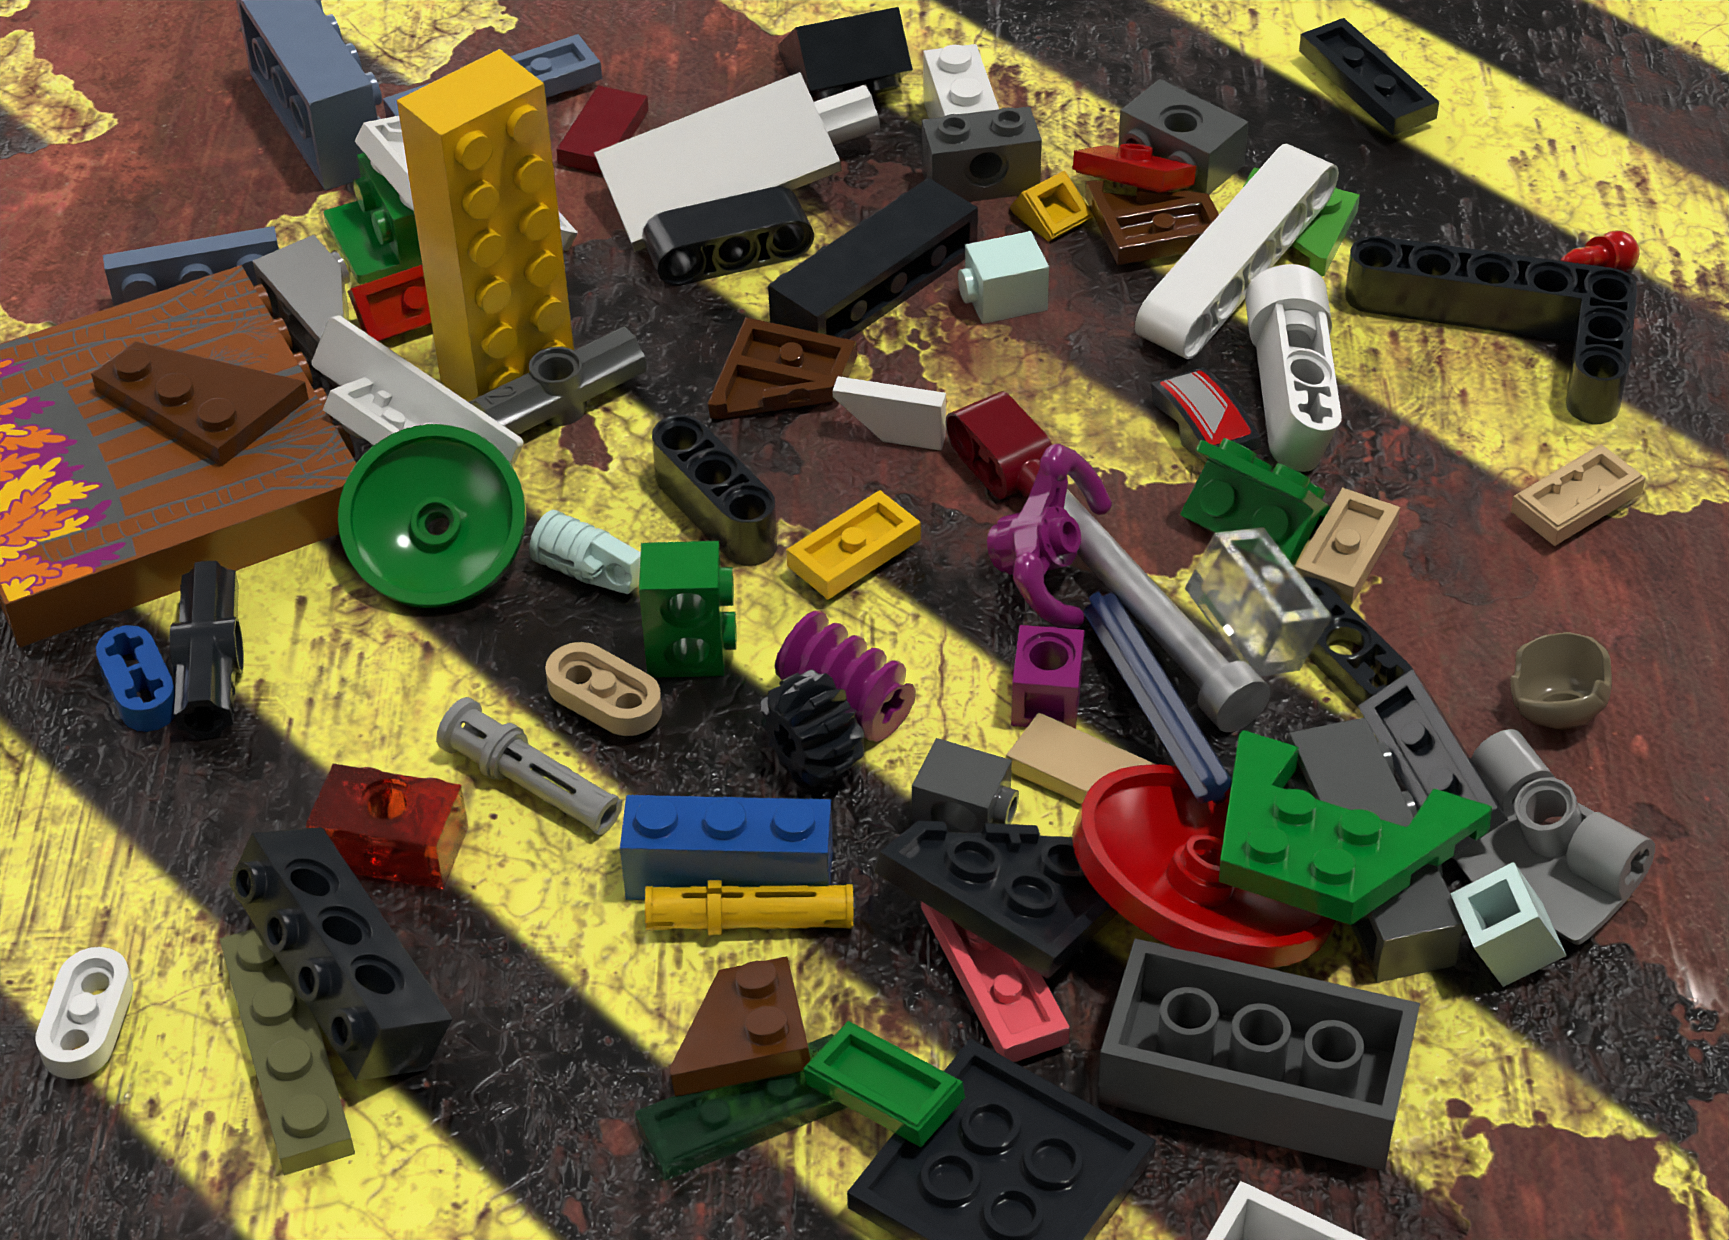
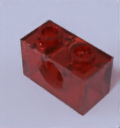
M334 763L306 823V828L322 827L354 874L439 889L445 888L469 828L461 784L445 782L438 778H419L388 773L372 767L358 768Z

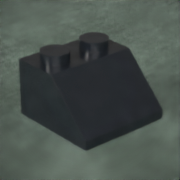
M899 7L795 27L777 45L780 58L789 76L800 72L811 97L816 96L817 101L862 85L867 86L870 94L893 90L900 87L898 79H902L913 70Z

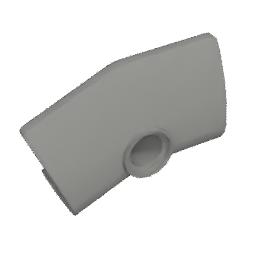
M1508 729L1500 731L1483 741L1474 751L1471 760L1508 818V821L1452 858L1471 883L1514 862L1542 901L1557 935L1573 944L1580 945L1589 939L1619 910L1643 881L1653 862L1655 843L1652 839L1605 814L1594 812L1579 804L1572 788L1564 781L1555 778L1518 730ZM1562 817L1558 822L1551 825H1539L1548 818Z

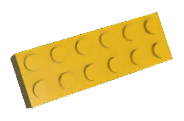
M501 49L397 100L440 381L467 402L529 373L530 360L543 349L565 347L574 351L545 87L541 80Z

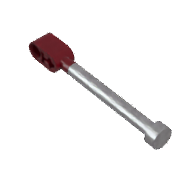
M1004 391L948 413L945 425L954 451L987 489L999 499H1004L1020 491L1028 500L1040 468L1041 457L1045 450L1052 445L1046 433ZM1067 489L1064 509L1076 520L1081 532V545L1077 550V555L1107 588L1118 597L1128 611L1201 689L1198 695V705L1221 731L1233 732L1250 724L1260 715L1269 701L1270 688L1268 684L1248 663L1244 661L1229 663Z

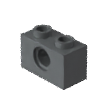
M1159 79L1120 110L1118 148L1120 144L1146 145L1153 148L1152 156L1196 165L1195 182L1188 189L1194 192L1211 194L1245 165L1249 122Z
M1007 107L997 111L964 115L949 114L944 117L922 120V174L924 180L930 178L968 202L1018 196L1023 191L1041 183L1042 139L1031 107Z

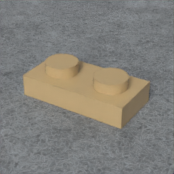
M1342 488L1295 566L1294 578L1312 577L1321 580L1346 603L1352 605L1398 525L1400 507Z

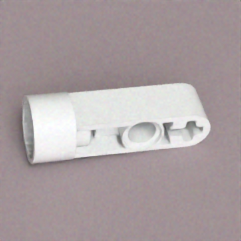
M1295 264L1279 265L1261 272L1248 285L1245 294L1248 326L1251 341L1257 350L1269 450L1280 464L1296 471L1305 472L1313 470L1318 466L1342 418L1329 336L1332 329L1327 288L1323 278L1316 271L1305 266Z

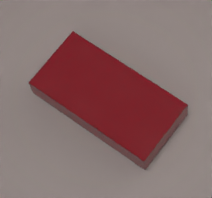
M598 85L556 149L558 164L602 174L594 152L632 138L649 111L648 96Z

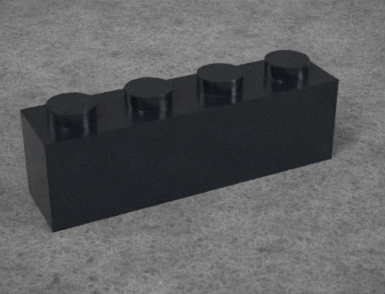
M927 178L768 285L770 323L851 339L965 260V244L977 242L978 207L932 179Z

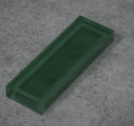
M833 1033L808 1043L811 1060L834 1036ZM804 1071L677 1097L672 1096L634 1111L636 1127L663 1181H666L848 1107L807 1085Z

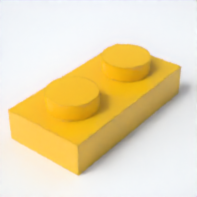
M879 490L787 548V567L829 600L921 540V522Z

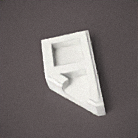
M837 377L833 388V398L883 442L942 450L946 437V393Z

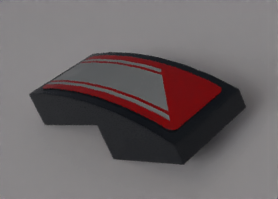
M1198 368L1151 382L1153 405L1179 423L1181 445L1206 463L1207 459L1195 451L1200 440L1219 447L1223 438H1226L1251 451L1262 448L1261 437L1242 406L1225 385L1206 368Z

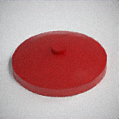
M1137 765L1121 768L1108 773L1091 786L1073 825L1072 839L1076 858L1085 876L1099 895L1119 914L1139 929L1176 949L1198 952L1264 968L1287 966L1305 960L1319 951L1326 943L1337 920L1219 882L1220 859L1231 787L1225 792L1226 800L1216 805L1213 800L1204 804L1199 803L1177 767L1171 765Z

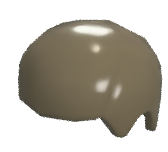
M1571 632L1548 634L1522 645L1517 650L1515 672L1511 676L1512 699L1519 713L1534 725L1558 730L1587 725L1607 706L1612 690L1611 659L1608 651L1593 637Z

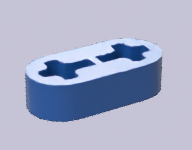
M131 625L116 627L106 632L98 640L95 648L103 679L121 719L127 727L136 731L149 732L168 725L175 718V688L172 677L153 637L147 630ZM131 654L138 664L127 667L122 656ZM148 689L153 700L143 703L142 699L138 697L137 692Z

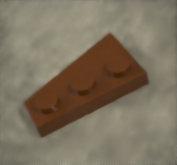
M137 341L91 373L96 392L220 466L226 464L309 400L305 381Z

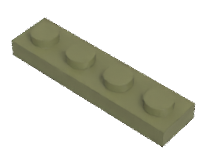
M257 928L219 938L283 1174L288 1175L354 1155L355 1150L316 1018L305 1001L299 996L294 984L274 953L266 945L263 936Z

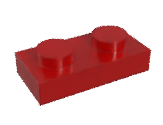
M423 265L356 286L347 291L362 331L379 342L432 324Z

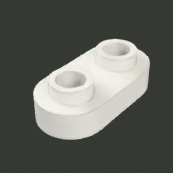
M92 947L81 950L69 957L58 972L36 1032V1044L43 1064L55 1076L77 1079L91 1075L103 1067L112 1054L133 993V981L127 962L117 951L105 947ZM106 989L104 992H102V993H100V994H97V995L91 994L92 992H94V991H96V990Z

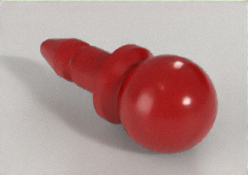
M1615 230L1607 232L1602 236L1591 238L1585 247L1572 249L1561 258V261L1609 267L1628 272L1636 266L1640 256V249L1632 235L1624 231Z

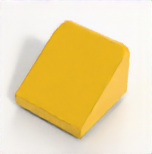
M1065 170L1023 191L1010 206L1011 211L1016 217L1048 242L1092 220L1094 217Z

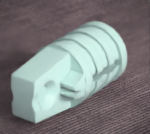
M557 510L546 512L538 521L529 545V554L533 561L547 565V567L556 571H561L570 577H575L586 584L596 585L629 594L639 586L641 552L615 538L605 530L595 528L586 522H580V520L566 516Z

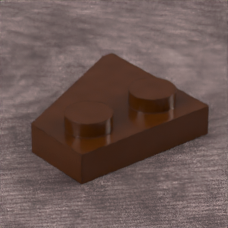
M1086 181L1085 200L1117 265L1186 253L1219 215L1207 193L1190 191L1160 193L1137 187L1136 196L1104 192V181Z

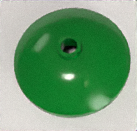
M418 425L400 430L380 440L355 464L344 484L338 508L339 534L345 553L352 566L361 578L377 592L391 600L409 606L422 608L446 607L462 603L483 593L495 584L508 570L520 549L525 533V497L521 483L511 463L488 440L474 432L452 425ZM437 518L449 520V527L445 533L432 535L428 532L429 525L433 520Z

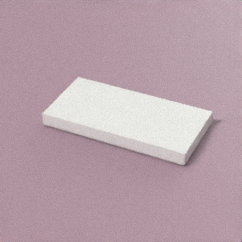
M800 72L594 152L634 252L646 248L642 238L643 228L649 219L661 212L770 187L782 186L794 190L842 171L839 157Z

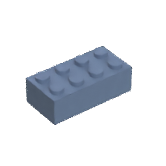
M236 0L250 74L323 189L327 191L351 183L354 179L361 178L357 155L364 152L356 144L355 139L364 122L381 119L377 116L375 105L382 103V95L372 72L364 73L362 70L361 61L355 46L352 43L345 44L343 42L339 25L333 14H324L321 0Z

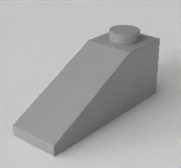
M315 235L253 260L257 285L262 284L268 294L273 310L272 317L274 319L281 317L284 320L291 339L311 362L328 319L340 315L349 321V307L345 291V284L350 282L348 269L342 257L336 251L330 253ZM322 374L334 389L340 387L339 384Z

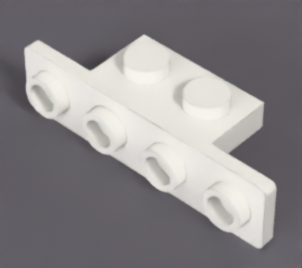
M337 315L328 319L313 356L312 366L340 385V387L330 390L323 411L341 422L346 432L375 445L385 437L409 427L426 424L452 425L474 432L488 440L504 454L512 467H514L523 446L521 437L342 316Z

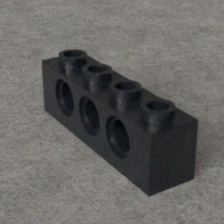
M317 827L252 833L233 871L229 885L354 1079L357 1081L427 1070L452 1021V1017L324 829Z

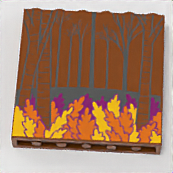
M242 265L0 343V607L18 648L180 591L182 575L193 569L195 562L218 561L221 566L237 571L339 534L338 508L344 484L356 464L352 440L349 433L343 429L342 423L334 425L332 422L334 418L323 411L327 400L324 389L322 387L313 389L311 386L313 385V379L305 356L302 352L292 353L293 345L284 320L281 317L273 320L271 302L262 284L253 286ZM137 341L305 381L309 400L226 464L220 466L96 392L91 373Z

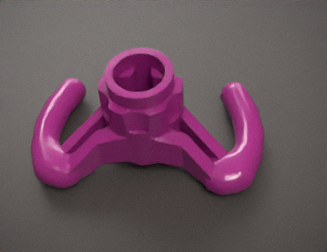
M1057 443L1050 445L1043 453L1038 474L1022 511L1003 516L998 520V524L991 527L987 537V549L993 565L1001 572L1008 573L1009 575L1013 574L1014 583L1022 597L1042 619L1057 627L1077 629L1084 623L1083 611L1078 607L1063 604L1055 599L1047 591L1044 584V574L1046 571L1072 564L1081 545L1079 525L1064 509L1068 486L1067 475L1073 479L1081 490L1093 513L1097 515L1106 514L1110 510L1112 502L1101 478L1090 463L1075 450Z

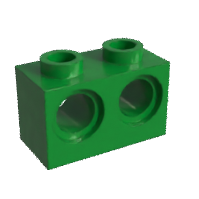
M719 541L641 543L639 596L647 674L653 678L724 676L725 650H737L736 611L724 612V606H734L733 567H721Z

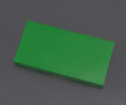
M847 1021L803 1068L807 1085L919 1147L924 1145L965 1099L963 1081L850 1021Z

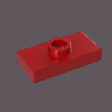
M1120 144L1119 148L1103 145L1074 150L1072 170H1076V173L1163 193L1189 188L1191 185H1194L1196 165L1152 156L1153 148L1150 146Z

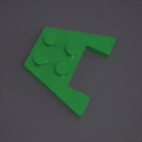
M1242 730L1237 744L1220 859L1219 882L1352 925L1410 886L1412 873L1427 863L1438 867L1454 856L1455 844L1467 836L1475 841L1484 836L1490 828L1493 806L1433 788L1409 826L1404 827L1382 820L1378 815L1368 810H1350L1315 799L1313 795L1304 790L1283 789L1297 769L1299 747Z

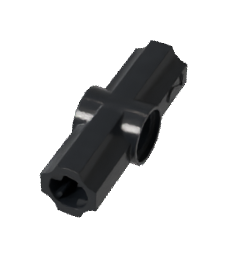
M218 561L195 562L193 569L182 575L179 622H174L170 626V653L176 677L174 717L178 730H184L193 734L197 739L220 737L221 732L226 727L234 724L235 675L243 673L244 650L238 619L239 584L236 571L221 566Z

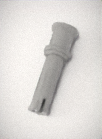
M469 697L461 698L449 708L439 724L436 735V742L439 748L451 754L460 752L478 763L480 772L490 779L502 780L509 778L540 797L543 801L588 826L594 833L598 835L605 834L619 817L622 809V800L618 796L606 792L572 771L569 767L560 764L529 745L523 729L512 723L502 725L482 713V707L477 701ZM543 776L547 777L548 779L552 780V781L555 782L556 784H558V785H560L561 787L565 788L566 790L570 791L571 793H573V795L570 794V793H568V792L565 791L564 789L560 788L559 786L555 785L554 783L550 782L549 780L545 779Z

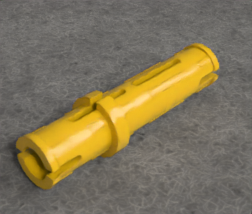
M708 880V886L675 888L646 886L645 929L646 931L708 929V935H722V929L739 928L796 929L829 927L853 929V884L739 887L722 886V880Z

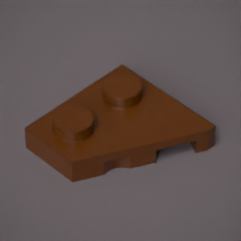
M745 317L707 403L710 418L720 420L837 401L833 398V388L838 376L849 378L858 356L856 341Z
M788 956L766 961H752L741 966L718 970L670 1066L675 1097L804 1071L803 1068L811 1059Z

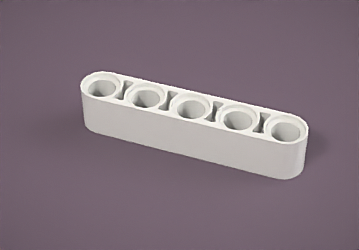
M1289 144L1281 145L1147 296L1137 314L1135 321L1136 334L1186 359H1191L1198 354L1243 302L1250 282L1258 274L1274 266L1327 204L1338 181V167Z

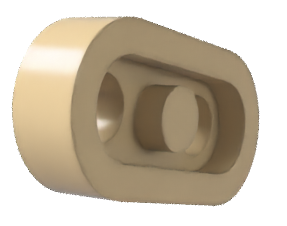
M575 642L566 644L556 649L549 656L545 666L548 690L553 699L609 732L622 736L642 734L653 728L660 720L662 715L660 687L657 681L649 674L591 643Z

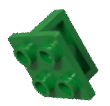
M361 153L357 155L361 178L353 180L357 201L327 209L323 214L325 223L357 283L365 284L422 265L414 211L401 202L400 194L383 175L373 169L370 163L371 160L367 155Z
M1223 438L1219 447L1200 440L1195 451L1206 458L1207 462L1180 515L1207 530L1293 570L1318 519H1324L1331 508L1322 501L1326 491L1310 483L1311 479L1283 464L1277 463L1273 472H1271L1273 466L1257 458L1255 452L1229 439Z

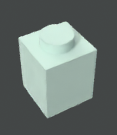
M1031 231L965 244V269L958 271L959 290L966 304L972 302L982 324L1048 310L1049 265Z
M1514 862L1450 893L1474 949L1503 987L1567 956L1542 901Z

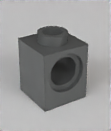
M936 738L912 784V825L917 821L945 822L947 832L981 834L984 823L1011 824L1019 800V791L1011 788L1012 760Z

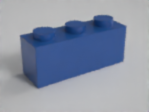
M626 795L620 842L626 900H645L646 886L670 888L708 886V880H722V886L739 887L831 885L833 857L831 799Z

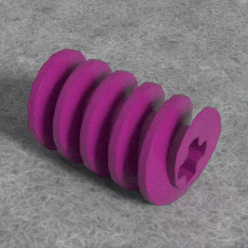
M814 610L806 614L787 635L777 653L774 664L775 674L783 680L795 673L802 674L811 669L819 674L827 673L833 678L837 689L846 691L848 703L857 710L855 717L857 723L864 730V738L869 741L879 742L890 736L908 716L915 702L916 689L911 683L904 684L906 678L904 664L896 660L886 664L887 656L883 650L879 648L867 650V643L861 636L852 635L848 638V631L845 626L840 623L828 625L829 619L822 611Z

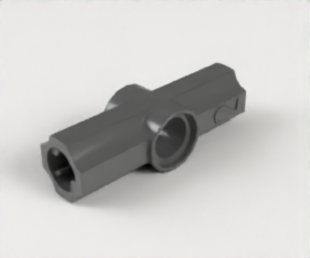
M624 326L574 351L565 347L543 349L530 360L529 373L469 401V403L516 435L542 422L552 426H566L575 423L584 416L587 411V400L646 372V357L640 349L636 336Z

